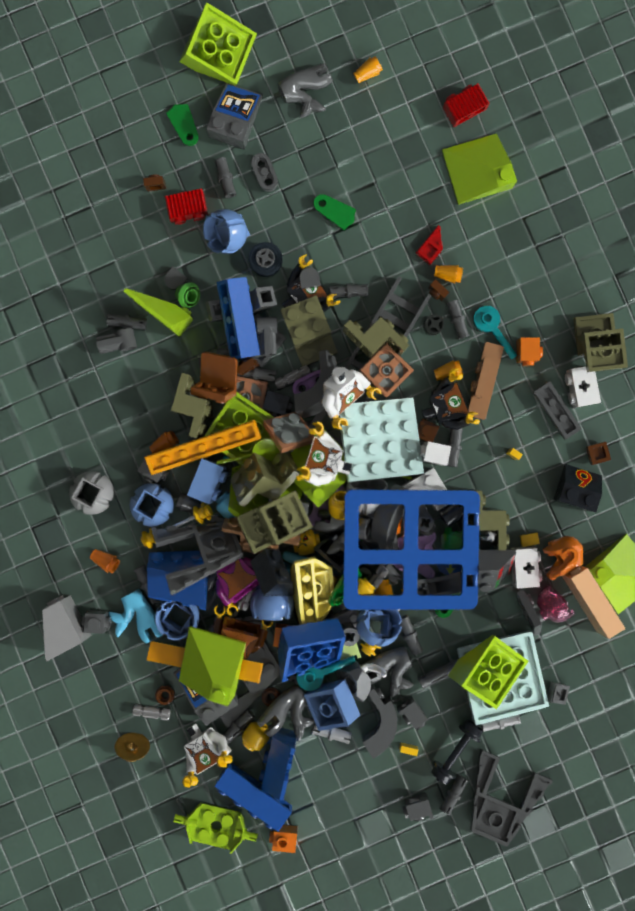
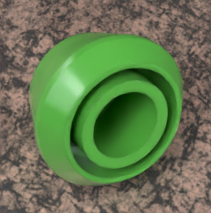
M192 282L181 284L176 289V299L182 307L192 308L199 302L200 289Z

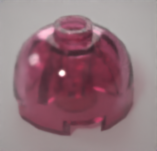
M548 584L537 597L539 612L545 621L550 619L555 623L565 622L575 615L576 612L574 609L569 610L567 606L569 603L558 591L554 590L552 592V586Z

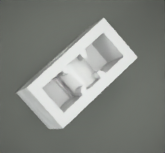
M586 366L566 371L565 383L569 386L570 390L568 399L573 408L601 403L595 372L587 373ZM579 385H584V389H579Z
M429 441L420 445V456L423 462L440 466L448 465L451 446Z
M535 547L510 548V550L516 549V556L512 566L513 586L515 588L540 587V582H542V572L539 570L538 565L541 562L540 551ZM529 564L530 568H527V571L524 570L523 567Z

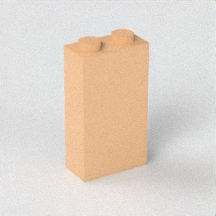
M579 566L562 576L597 633L610 639L625 630L624 625L588 568Z

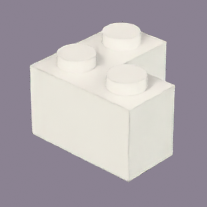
M434 468L428 469L424 474L418 475L402 485V487L408 490H447ZM448 504L431 505L434 510L438 511Z

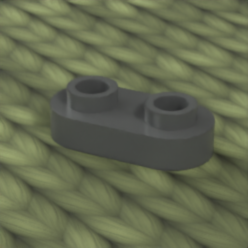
M264 153L254 155L251 164L260 188L266 192L275 190L278 185V179L270 158ZM264 163L265 166L261 168L258 164ZM267 180L272 181L270 185L265 184Z

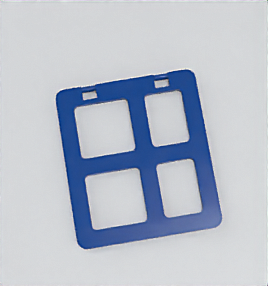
M352 489L347 491L344 507L343 603L345 607L349 610L475 608L478 603L479 494L473 490ZM361 504H402L404 506L402 549H359V506ZM456 504L463 506L461 549L418 548L420 505ZM468 514H474V525H468ZM360 564H402V593L400 595H359L358 566ZM420 564H461V593L458 595H419L417 593L418 566ZM467 575H473V586H466Z

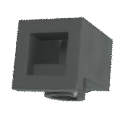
M413 697L397 707L399 714H404L402 717L408 726L412 724L416 730L424 727L425 722L428 721L425 713Z
M426 793L404 799L406 806L402 808L406 819L410 818V821H421L426 816H429L430 819L434 818Z

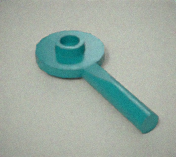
M491 306L480 307L473 317L476 328L482 332H492L500 345L504 347L511 360L518 356L498 329L500 323L499 312Z
M352 655L320 669L310 668L305 671L304 675L298 676L297 674V682L306 691L317 690L322 685L325 675L353 664L355 657Z

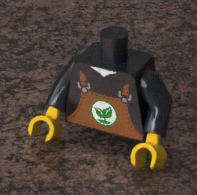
M307 254L302 255L287 282L286 292L290 298L283 302L282 306L286 308L316 295L323 312L332 306L339 305L340 301L333 302V297L337 294L328 295L322 286L301 290L300 274L307 266L313 263L312 259L306 263L304 258Z
M451 369L449 376L445 377L432 391L429 399L431 407L421 410L425 421L436 418L439 426L443 425L445 428L454 430L467 427L470 423L479 424L480 420H473V417L478 415V413L469 412L458 383H454V380H461L463 378L462 374L455 377V372L459 369Z

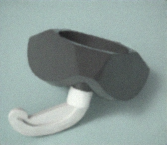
M356 660L353 664L335 671L337 680L346 679L353 698L360 702H364L371 689V680L366 673L367 671L380 673L381 677L387 676L384 668L375 664L360 666Z

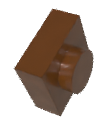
M153 174L149 175L148 178H143L144 186L148 192L166 189V182L163 176Z
M436 279L428 287L430 295L436 300L440 299L442 301L449 294V291Z
M247 357L239 362L237 372L239 375H245L258 367L259 363L255 358L249 359Z
M422 418L418 426L419 439L433 442L440 426L427 420L425 421Z
M607 442L586 446L590 465L611 460Z

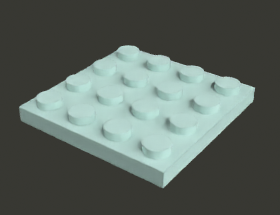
M413 398L352 403L339 415V418H345L348 421L347 426H343L340 423L344 461L352 463L349 475L346 474L347 483L424 474Z
M531 630L498 638L529 662L497 710L466 690L475 725L549 707ZM480 643L457 648L459 659Z

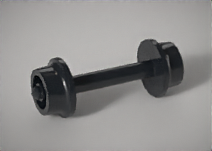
M468 719L458 726L465 734L444 765L439 761H434L431 773L436 777L437 781H441L446 785L451 779L456 778V775L450 769L472 738L479 743L481 741L480 737L483 730Z

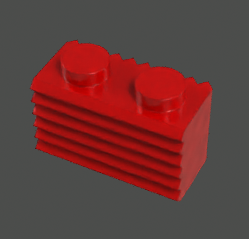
M478 83L474 86L470 84L462 90V93L458 95L454 93L445 99L443 110L452 126L456 127L487 110L490 103Z
M201 188L165 196L171 223L175 222L176 225L186 223V220L189 219L200 221L209 215L205 195Z

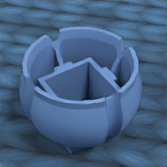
M220 209L210 213L211 215L206 217L203 225L204 239L209 240L207 246L213 252L221 254H232L238 251L244 245L246 238L250 236L242 215L229 209Z
M158 483L141 485L134 491L135 496H132L130 499L132 516L137 522L142 521L144 526L155 527L164 524L169 519V514L174 511V499L171 492L167 488H161V484ZM147 494L162 502L154 516L139 509Z
M258 585L250 600L252 617L257 618L258 616L259 620H282V617L285 619L292 618L294 610L293 596H263Z
M162 601L161 608H157L155 613V624L158 631L162 635L166 634L170 640L186 639L189 627L197 628L199 625V610L194 605L188 607L183 606L181 602ZM175 605L190 614L183 627L167 618Z
M361 610L357 617L358 624L356 627L360 639L371 646H388L397 639L402 628L399 626L402 619L398 610ZM370 620L381 622L380 634L370 632Z

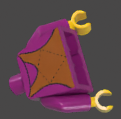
M240 558L216 573L218 577L216 580V594L224 606H227L228 615H232V611L229 609L231 607L236 608L238 612L239 609L236 602L259 585L250 563L252 560L250 558Z

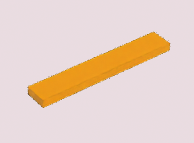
M254 419L147 455L144 458L151 475L259 440L262 437Z
M151 641L147 661L181 667L185 648ZM243 659L239 679L259 683L263 663Z

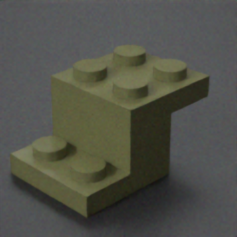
M317 295L281 309L302 366L320 361L319 351L327 350L331 355L338 354L331 337L330 327Z
M613 313L573 318L577 355H585L587 373L628 367L623 328L615 329Z
M381 317L365 333L362 332L364 329L356 321L353 323L349 320L344 325L343 333L369 359L386 343L399 356L409 347L408 339L402 333L398 334L393 329L394 325L388 319L384 320Z
M181 373L171 411L193 417L189 436L200 438L207 432L208 425L205 424L207 417H211L213 407H211V402L205 399L190 396L191 387L196 382H194L192 376Z
M290 451L278 453L273 461L256 453H253L245 460L243 466L230 479L239 505L245 507L257 493L270 500H276L296 479V476L300 475Z
M473 490L480 496L479 530L495 532V541L491 542V547L497 550H507V545L510 542L509 534H506V526H509L510 522L509 514H506V510L483 509V506L486 505V497L483 495V491ZM468 514V525H474V514Z
M296 491L276 500H271L236 517L252 554L271 545H279L313 528Z

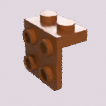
M203 352L201 354L200 382L191 387V395L198 396L201 399H212L217 403H226L236 396L237 359L211 352Z

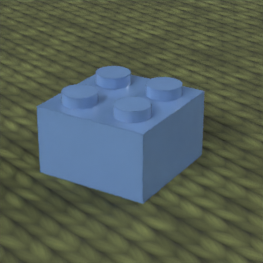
M201 459L187 496L207 504L214 503L220 497L222 490L219 487L221 483H225L228 477L227 467L217 465L208 459Z
M346 679L324 683L317 690L308 691L304 694L318 731L349 726L360 716Z

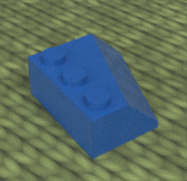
M200 551L149 552L147 564L148 598L166 602H181L183 606L189 607L194 605L206 611L209 576L174 595L170 594L165 576L166 574L204 564Z
M338 618L282 628L278 647L281 682L288 681V677L294 674H298V676L304 675L305 671L310 668L320 669L340 661L346 636Z
M281 728L267 742V744H270V749L265 751L263 763H266V768L261 770L259 782H262L261 789L280 801H284L289 770H291L295 752L296 736L294 730Z

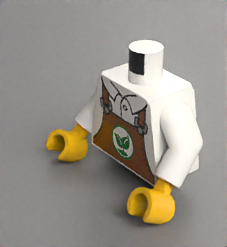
M337 367L333 369V375L323 384L324 395L322 405L329 417L333 418L332 426L335 429L342 430L340 423L343 426H347L348 421L345 418H339V415L364 393L365 389L367 390V397L375 400L373 392L381 394V390L370 386L371 383L362 373L353 369L348 370L345 367Z
M312 423L316 430L311 428L309 433L311 435L317 434V437L313 439L306 466L297 469L302 475L296 476V479H304L312 485L320 486L335 481L337 472L349 475L352 463L341 460L343 450L323 430L322 423Z
M196 723L186 730L192 739L184 746L186 752V773L188 774L182 781L184 787L197 785L198 778L194 776L195 773L198 775L216 763L219 767H227L226 763H231L233 760L232 756L228 755L232 750L227 745L226 737L211 727L201 732Z

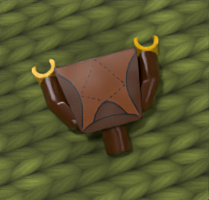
M218 604L216 605L214 613L217 616L214 619L213 633L246 642L244 660L248 659L250 654H254L263 647L268 634L267 628L273 625V620H270L268 624H264V620H261L262 628H260L261 625L234 618L224 617L222 619V615L227 610L226 606H224V612L219 613L217 611Z

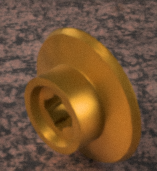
M126 733L120 736L115 743L116 754L128 762H134L143 758L150 749L149 740L139 733Z

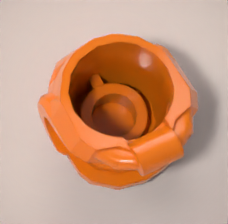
M566 535L548 542V546L543 549V552L548 554V556H555L557 559L546 574L547 578L555 580L557 577L563 576L583 565V546L575 537Z

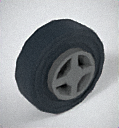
M261 242L252 248L248 260L254 273L259 276L269 277L280 270L283 257L276 245L270 242Z

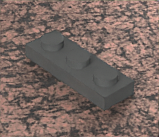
M550 381L532 392L564 440L582 429Z

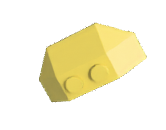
M314 557L294 561L290 574L294 588V606L299 624L323 621L332 608L328 603L329 597L334 590L332 567Z

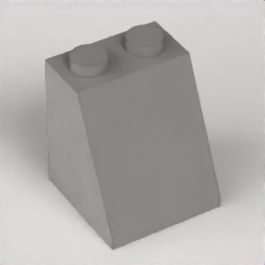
M62 595L48 602V607L42 610L46 661L81 644L92 636L91 633H84L82 616L71 595L66 598Z

